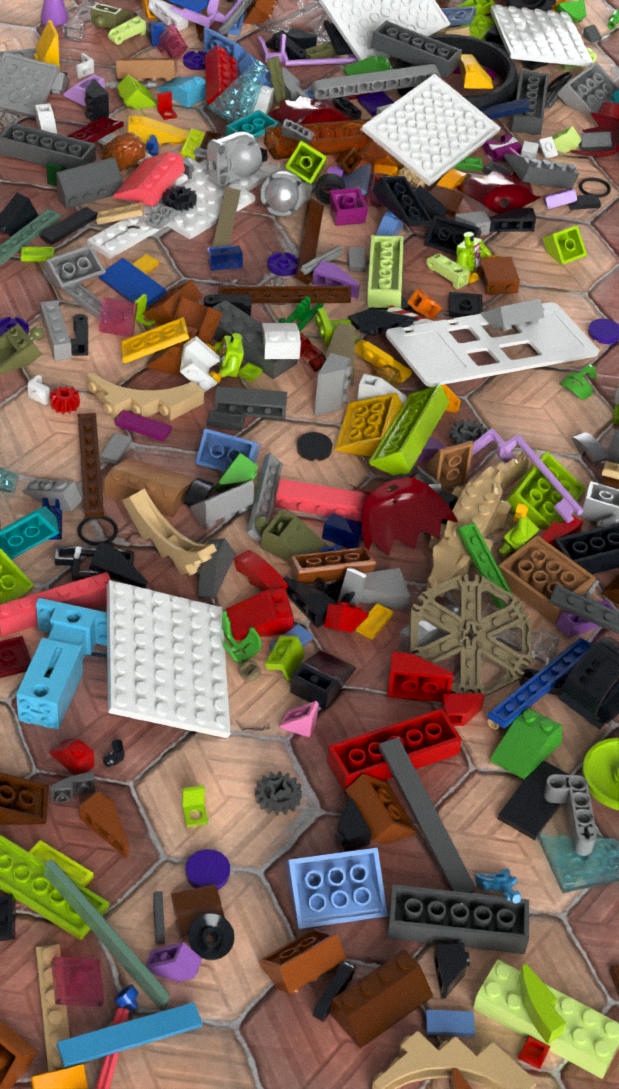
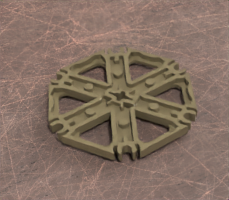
M462 574L422 592L418 596L417 600L422 603V606L413 604L410 610L409 653H415L414 655L435 665L459 654V682L452 683L450 693L460 694V690H462V694H467V692L478 694L479 691V693H484V697L520 680L524 672L519 669V666H523L526 669L531 663V617L526 619L529 612L524 614L519 612V609L524 606V603H520L521 600L482 575L480 583H478V575L475 574L474 581L471 582L468 580V574H465L462 582ZM451 589L458 590L460 593V616L437 603L435 597ZM487 591L505 603V608L481 619L482 592ZM420 621H427L447 635L428 645L421 646L418 643V623ZM470 627L472 635L475 636L471 641V645L469 637L465 636L468 634ZM513 627L519 628L521 630V652L517 653L493 637ZM481 656L503 669L506 674L505 677L488 686L481 684Z

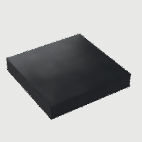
M449 292V317L458 318L483 312L482 294Z

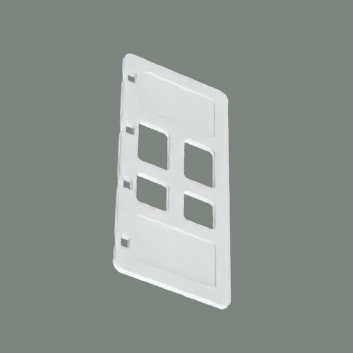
M553 302L542 304L545 318L539 319V323L529 325L526 322L525 326L516 328L520 333L507 336L490 337L482 328V326L490 324L481 314L415 324L403 328H391L386 332L388 340L421 381L430 387L596 357L599 353V349L561 307ZM469 329L478 341L458 343L448 331ZM528 343L539 356L510 360L500 348ZM487 351L497 363L478 366L468 354Z

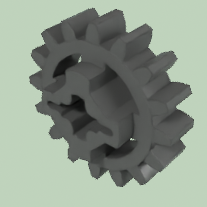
M467 419V422L460 420V424L455 422L454 426H451L449 438H451V443H456L455 445L469 441L474 443L487 432V427L482 428L483 424H476V420L470 422L469 419Z
M278 771L277 775L270 772L269 777L263 775L262 781H257V788H255L256 803H260V809L267 808L268 814L275 811L276 816L279 815L280 811L287 815L288 809L295 811V805L299 806L300 799H302L301 784H296L297 778L290 779L289 773L282 776L281 771Z

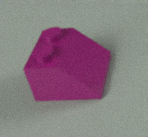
M360 188L329 191L331 216L335 226L366 222L368 208Z

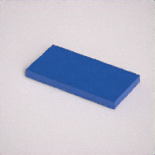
M124 258L107 268L105 274L98 276L101 281L133 305L143 294L147 295L146 307L167 294L164 287Z

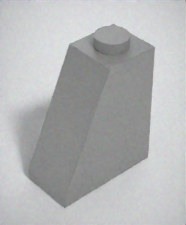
M400 568L363 573L367 577L360 602L374 605L378 603L385 607L402 610L409 609L410 594Z

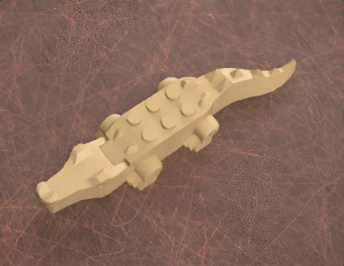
M523 450L517 460L512 459L507 463L501 462L498 465L489 466L482 472L479 478L470 480L465 487H455L452 494L457 497V503L452 511L458 522L448 520L447 524L441 523L440 539L431 535L428 548L431 549L433 554L430 564L431 575L428 577L426 590L462 574L461 579L463 580L464 575L468 574L470 566L475 567L456 531L458 527L475 523L489 551L492 552L494 542L487 537L490 531L504 530L512 508L511 503L501 500L502 493L510 485L518 481L528 468V456ZM448 591L439 595V597L444 598Z

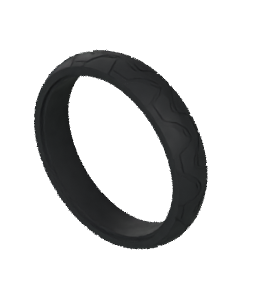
M441 34L428 36L461 49L462 54H472L480 65L493 70L503 80L504 83L493 91L479 95L463 96L477 109L511 101L517 88V71L511 58L502 49L482 39L465 35ZM397 58L394 69L407 68L412 64ZM417 86L397 90L400 96L403 97Z

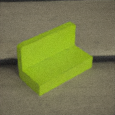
M280 636L265 663L267 670H282L286 681H291V676L298 669L305 656V651L298 636Z

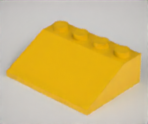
M397 392L349 402L336 441L335 451L372 457L403 406Z

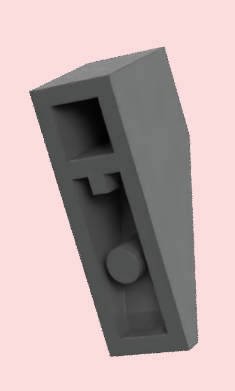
M225 538L212 539L207 543V545L214 544L217 551L211 554V559L201 563L198 588L199 599L216 597L236 555Z

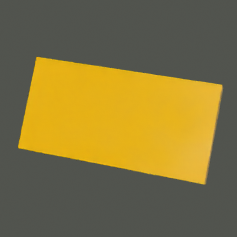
M184 317L120 341L124 364L188 340L189 335Z

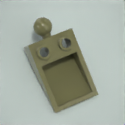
M96 3L91 7V24L99 28L105 27L111 30L125 23L134 15V11Z
M17 323L0 336V374L28 366L43 355L33 343L34 340H41L43 338L44 331L41 327H33L28 336Z
M282 509L271 523L265 517H259L255 521L256 530L263 532L260 548L290 563L291 556L319 553L321 548L329 547L298 517Z

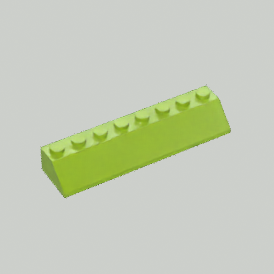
M441 384L409 395L369 460L370 465L394 476L398 474L405 475L411 472L412 467L417 462L419 455L422 453L424 446L427 444L429 437L432 435L433 430L436 428L437 423L449 404Z

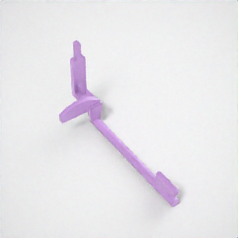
M210 0L207 8L208 17L187 8L180 9L173 6L171 10L182 14L181 16L185 19L209 28L214 21L225 23L243 0H237L225 16L217 11L220 0Z
M281 34L279 52L273 53L268 52L262 37L257 36L265 63L268 62L267 59L279 56V61L283 62L285 66L352 64L358 62L354 54H349V58L288 60L287 53L285 52V34Z
M491 428L474 442L472 456L491 441L497 440L499 443L497 454L506 463L512 459L516 460L511 450L518 444L564 498L554 508L566 523L574 519L571 515L574 511L577 515L583 513L584 510L519 434L504 442L496 431Z

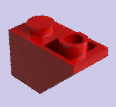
M337 601V605L328 604L324 628L352 633L368 617L369 613L361 611L362 607L350 605L349 608L348 603Z
M484 693L443 694L441 708H443L453 726H465L482 710Z

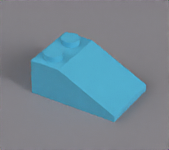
M199 76L177 77L173 81L157 87V90L161 93L171 91L172 99L188 108L206 98V80Z

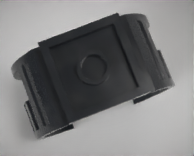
M612 637L601 638L583 654L570 672L564 684L563 692L559 696L561 701L599 730L619 714V642Z

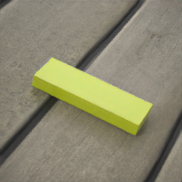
M191 128L180 152L183 158L189 157L195 160L194 151L195 148H200L205 136L204 132Z
M41 840L29 851V853L45 863L51 859L54 860L69 878L83 887L94 877L93 872Z

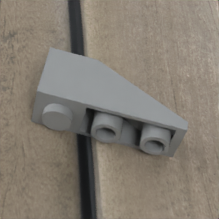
M34 479L22 490L24 494L56 510L72 511L82 501L74 481Z

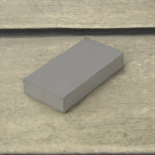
M349 247V271L365 272V248Z
M114 433L101 453L100 460L117 465L132 443V437Z
M349 567L346 571L338 602L341 601L345 593L355 592L353 599L349 603V608L350 605L358 606L367 575Z

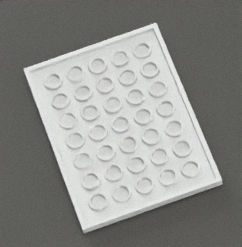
M319 0L358 61L383 55L387 59L391 58L388 54L371 48L373 32L386 20L427 37L450 25V22L435 0Z
M491 5V15L511 59L587 67L592 65L593 61L567 12L557 13L552 10L546 12L540 9L529 10L525 7L518 9L514 6Z
M433 74L364 124L361 130L430 186L482 146L487 140L496 135L501 127L436 74Z
M109 580L107 584L108 713L228 738L231 731L225 649L222 646L224 642L222 607Z

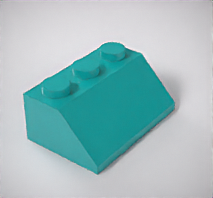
M257 110L227 125L226 136L238 131H244L257 138L279 127L280 123L262 111Z
M44 506L0 530V548L12 560L59 534L56 516Z

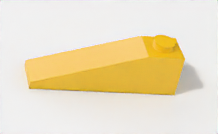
M461 54L459 66L464 88L493 89L491 77L472 54Z
M129 116L128 133L133 132L145 144L147 140H150L151 135H155L159 146H162L163 143L171 145L185 143L189 135V131L144 116Z

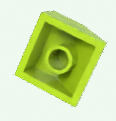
M129 74L116 86L119 90L118 94L124 99L123 102L128 107L131 106L136 110L157 105L150 91Z
M578 225L542 238L547 253L560 265L587 256Z

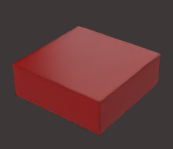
M528 1036L518 1059L540 1070L551 1046Z

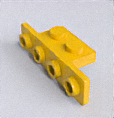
M361 339L355 344V354L381 371L388 372L392 375V378L400 383H403L412 375V370L394 360L392 356L370 342Z

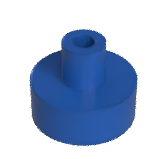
M133 984L128 985L115 996L114 1001L119 1007L122 1008L127 1005L132 1011L139 1005L135 1000L139 992Z

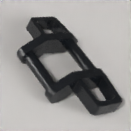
M82 546L58 547L56 549L55 565L73 566L72 580L85 579L100 574L91 571H79L82 556L94 557L96 549H84ZM118 549L126 559H130L129 562L133 565L134 552ZM61 555H74V558H66V557H60V556H61Z

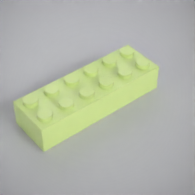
M371 235L368 307L389 308L392 305L401 308L404 236Z
M497 959L476 995L473 1009L525 1038L530 1036L547 1044L535 1028L524 1005L519 983L521 971ZM546 985L557 998L555 1010L566 1022L563 1034L547 1044L551 1046L549 1051L603 1079L619 1048V1023Z

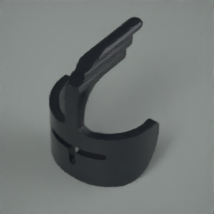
M315 579V583L320 591L325 592L335 601L339 600L344 580L327 585L323 579ZM355 592L345 593L340 602L349 604Z

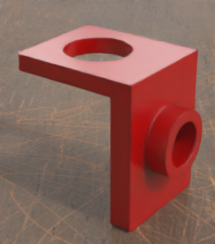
M171 91L157 94V111L163 120L177 118V114L172 109ZM165 113H171L172 115L167 116V115H164V114H165Z

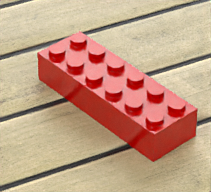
M216 45L205 55L206 103L226 120H229L240 110L238 62L233 56L231 57L227 54L223 47Z
M443 708L328 746L327 763L344 793H347L346 789L363 773L383 781L393 777L378 746L380 743L399 737L415 770L459 755L462 738Z

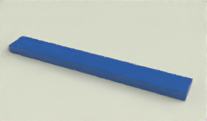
M579 638L488 713V719L505 729L523 711L530 708L565 679L579 659L593 644Z

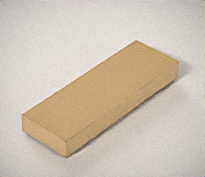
M140 202L98 211L97 224L100 225L142 216L145 209L144 203Z

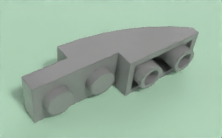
M283 67L282 74L288 101H296L299 96L309 98L300 88L299 80Z

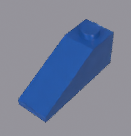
M162 21L148 22L152 46H166L165 23Z

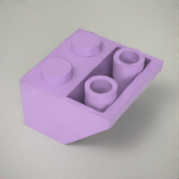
M93 74L63 93V96L86 107V89L91 80L95 79L105 89V79Z

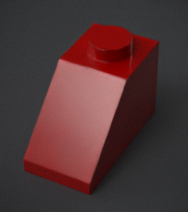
M79 738L65 739L49 751V754L74 776L86 773L94 767V751Z

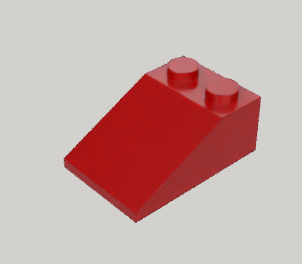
M285 588L265 590L226 608L227 616L231 622L232 636L235 640L245 639L251 627L256 630L260 637L285 634L293 628L294 616Z
M392 652L387 697L442 702L443 694H450L453 673L414 654Z

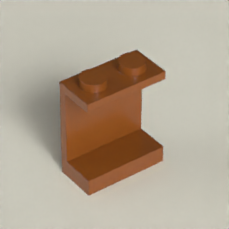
M512 257L480 258L478 273L479 275H485L487 281L486 295L518 293L520 279Z
M182 297L172 321L184 317L187 326L198 329L197 337L202 342L211 344L222 312Z

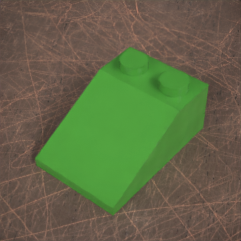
M383 55L371 56L343 67L346 76L393 70L389 60Z
M527 708L514 720L491 756L490 762L525 779L562 744V725Z

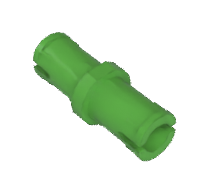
M615 9L614 13L610 16L608 22L609 29H614L616 24L619 23V9Z

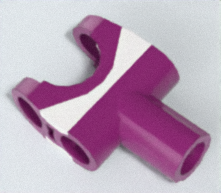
M505 134L501 136V143L487 140L483 144V149L492 161L497 162L506 160L504 157L505 153L521 156L522 146L515 138Z

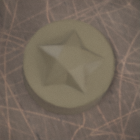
M248 661L240 667L239 673L244 681L252 682L260 676L261 669L255 661Z

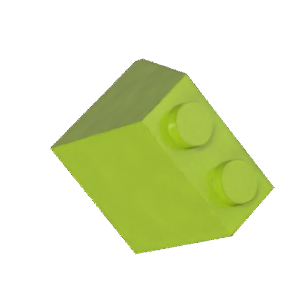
M301 140L285 168L312 184L317 181L325 168L328 157Z

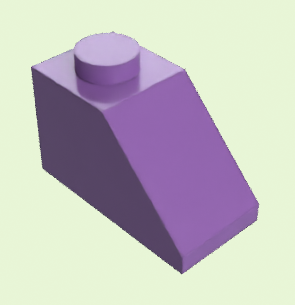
M182 942L152 950L145 966L154 975L181 982L194 979L198 973L202 958Z

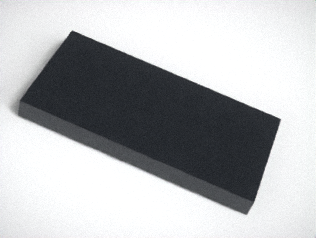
M543 761L525 778L498 814L497 819L536 840L561 806L558 803H550L544 798L547 778L554 774H569Z

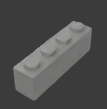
M57 300L40 302L41 320L54 361L72 359L71 341Z

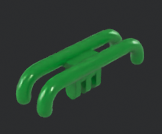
M306 296L297 305L296 310L287 319L280 318L279 323H293L295 319H298L300 323L297 327L300 332L325 303H317L310 310L311 299Z

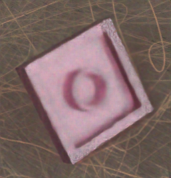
M174 23L170 24L158 38L161 42L157 45V48L161 49L159 52L166 51L170 58H177L178 60L188 48Z
M104 297L99 332L133 337L138 303Z
M53 958L51 966L55 1004L99 1007L103 1005L104 994L100 961L98 959Z

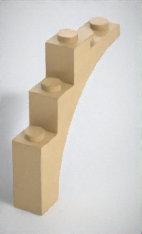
M94 372L87 375L88 390L103 402L104 412L113 419H116L123 410L146 418L160 412L171 421L204 404V390L194 381L170 389L136 390L112 384Z
M145 489L122 500L143 541L151 539L162 558L169 556L170 559L172 558L180 575L188 573L191 576L197 573L201 563L211 559V554L217 551L214 544H198L180 534L159 512Z
M417 1031L412 1036L408 1035L401 1041L399 1057L393 1060L385 1073L380 1072L374 1077L372 1089H397L406 1084L425 1079H450L452 1070L457 1068L467 1082L487 1089H535L537 1082L495 1042H492L487 1047L482 1046L474 1054L455 1036L449 1042L447 1040L444 1041L437 1050Z

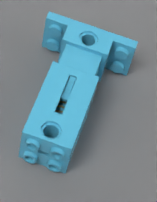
M38 598L36 603L38 631L50 633L48 639H41L16 693L19 721L28 724L32 723L59 730L83 675V659L85 654L91 655L95 644L107 646V613Z

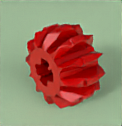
M66 385V387L59 386V389H53V392L50 393V405L56 413L62 412L64 414L68 412L71 414V411H77L80 397L74 387L68 388Z

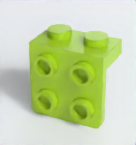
M325 308L318 309V315L315 316V324L318 327L324 346H329L338 323L350 326L352 324L349 319L329 321Z

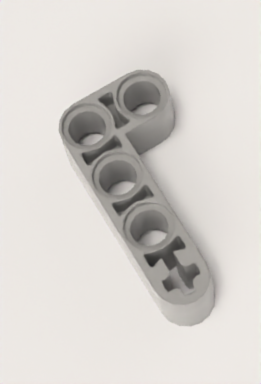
M550 775L547 778L544 798L550 803L566 804L573 848L580 855H590L593 852L597 832L588 782L580 775Z

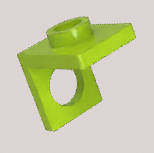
M143 294L134 302V320L145 326L152 327L156 321H145L144 318L146 317L142 315L146 311L147 295Z
M204 785L182 788V808L187 827L208 824L204 804ZM193 811H198L202 814V817L198 820H193L189 817V814Z

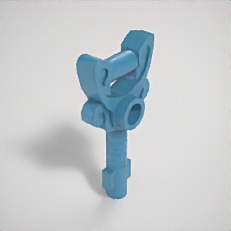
M508 868L502 869L500 873L490 875L475 874L476 884L482 886L484 890L502 891L507 900H512L514 903L520 902L521 893L518 890L514 891L512 889L513 885L517 884V877L511 876Z

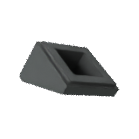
M595 25L584 28L583 37L592 43L602 39Z

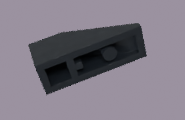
M516 208L491 216L489 218L491 221L489 232H534L536 224L534 209Z
M99 542L89 566L90 570L100 574L107 572L110 578L140 588L146 587L148 581L118 549H115L109 543Z
M284 577L283 579L288 585L285 588L288 598L316 628L324 625L328 604L337 605L336 601L331 599L325 592L289 577Z

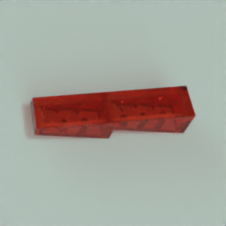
M300 332V358L315 373L322 368L327 359L323 352L311 344L308 337Z

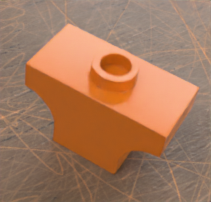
M420 288L416 289L407 302L415 311L432 321L442 309L435 300Z

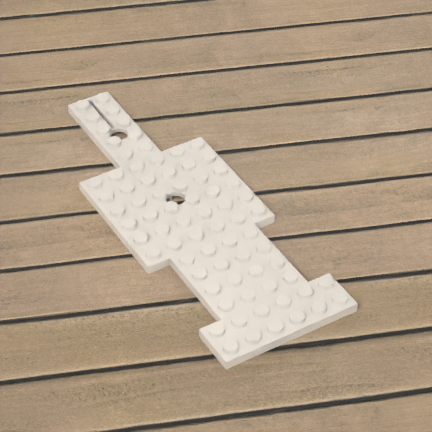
M269 132L255 138V142L260 148L267 149L268 159L262 162L260 169L255 174L233 181L225 186L241 190L237 211L255 201V195L248 191L262 184L273 172L288 170L285 166L296 147ZM187 157L194 166L192 179H188L177 186H185V189L191 188V191H195L197 202L193 209L189 208V211L185 209L183 212L176 211V215L166 226L186 238L192 239L218 223L225 187L210 181L207 160L198 163L192 158ZM163 197L154 207L144 205L145 209L142 216L123 219L89 238L87 245H91L94 250L111 259L161 230L146 225L145 222L153 211L157 212L159 207L164 205ZM129 226H137V227H139L138 230H137L136 228H131V229H127V228H128Z

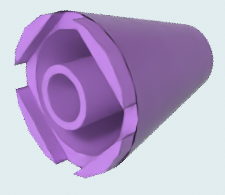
M44 0L41 13L43 25L46 26L48 20L52 21L55 28L57 25L65 26L68 23L69 18L63 0Z

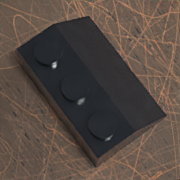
M434 215L432 220L434 224L430 226L424 245L457 255V246L464 241L465 233L472 232L474 238L479 239L482 231L479 227Z

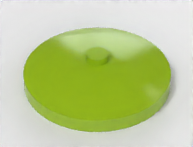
M610 738L598 742L587 752L582 765V777L587 780L589 792L596 800L618 811L619 738Z

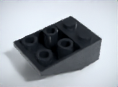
M369 309L356 313L360 332L367 334V336L381 335L382 331L397 328L398 326L409 327L414 325L413 322L418 321L417 317L379 309Z
M320 650L301 663L291 676L290 693L310 703L317 701L319 703L318 706L326 710L356 670V667Z

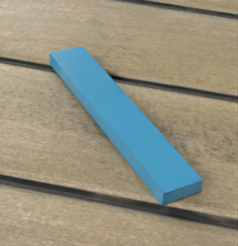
M193 1002L59 1041L56 1044V1048L63 1068H67L201 1028L203 1023Z

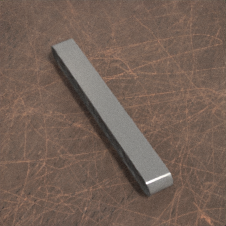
M429 64L316 80L311 84V89L317 100L414 87L420 85L433 74H436L439 78H441V75L436 65Z

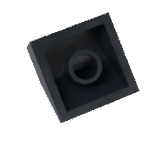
M92 79L86 89L85 115L91 122L103 116L109 118V93L95 79Z

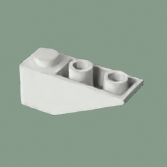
M50 103L35 105L38 128L57 134Z
M364 373L359 383L357 400L397 392L404 405L408 397L382 378Z

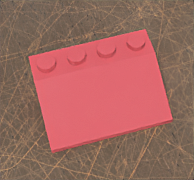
M166 152L144 159L115 192L114 198L135 203L143 202L144 205L154 207L163 197V192H166V189H170L185 171L182 155Z

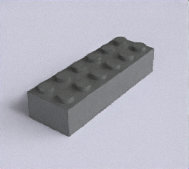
M387 20L373 32L371 48L384 52L391 57L399 58L404 62H409L414 66L434 64L437 66L441 77L447 78L460 65L461 49Z
M520 71L516 101L527 98L530 111L514 114L512 131L541 135L549 74Z
M12 122L0 135V154L7 157H14L47 166V163L61 165L66 169L90 164L96 160V145L79 139Z
M226 300L212 307L222 312L213 339L220 342L224 336H232L233 333L240 334L244 351L243 359L262 368V372L272 379L297 365L298 359L264 358L260 322Z
M392 884L389 900L387 939L438 945L464 943L465 948L525 954L529 941V899H521L519 903H514L512 900H507L502 896Z

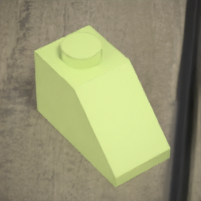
M573 126L552 136L556 150L564 153L576 150L582 140Z

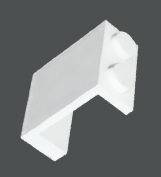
M195 336L183 345L180 373L190 381H194L205 393L217 385V381L209 375V368L220 361V356Z

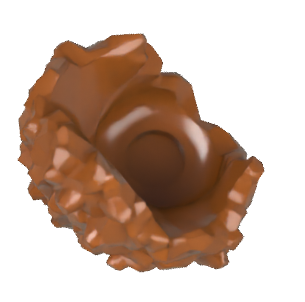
M126 132V134L114 137L111 142L104 145L105 149L101 152L103 154L102 160L114 157L119 171L123 169L128 170L145 157L144 150L146 144L133 132Z

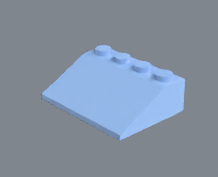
M378 848L291 859L285 862L288 886L298 929L388 916Z

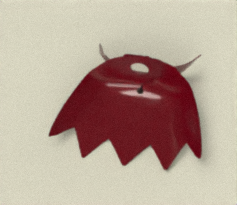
M299 96L296 101L281 99L279 108L267 113L268 116L284 123L285 119H288L314 132L313 137H323L353 119L347 118L327 99L317 100ZM317 122L322 124L320 131H315L313 128Z
M590 112L598 127L585 129L583 132H611L612 150L570 151L582 156L607 157L616 154L619 151V121Z
M492 171L487 176L472 173L469 181L457 186L458 190L482 203L497 214L522 208L541 197L534 195L532 185L528 182H522L516 172L507 175ZM506 198L509 200V205L503 208L500 206V202Z
M417 463L415 472L409 478H400L383 483L372 492L354 487L361 493L368 495L362 507V535L364 546L368 550L371 543L374 542L389 556L395 539L414 549L421 530L440 539L442 518L458 522L455 514L446 502L429 485L415 479L418 469Z

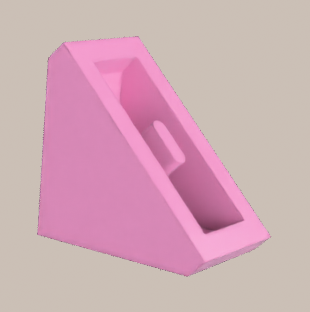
M314 701L287 710L280 727L284 730L310 737L317 722L319 703Z

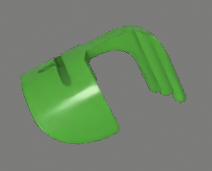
M588 365L579 374L570 372L560 385L568 388L577 397L584 400L593 393V389L583 376L588 373L589 378H597L596 369L594 366Z
M224 611L222 613V630L226 640L233 647H230L226 641L222 643V646L236 662H245L260 651L262 646L261 638L256 630L251 627L247 637L241 643H237L230 631L231 622L227 612Z

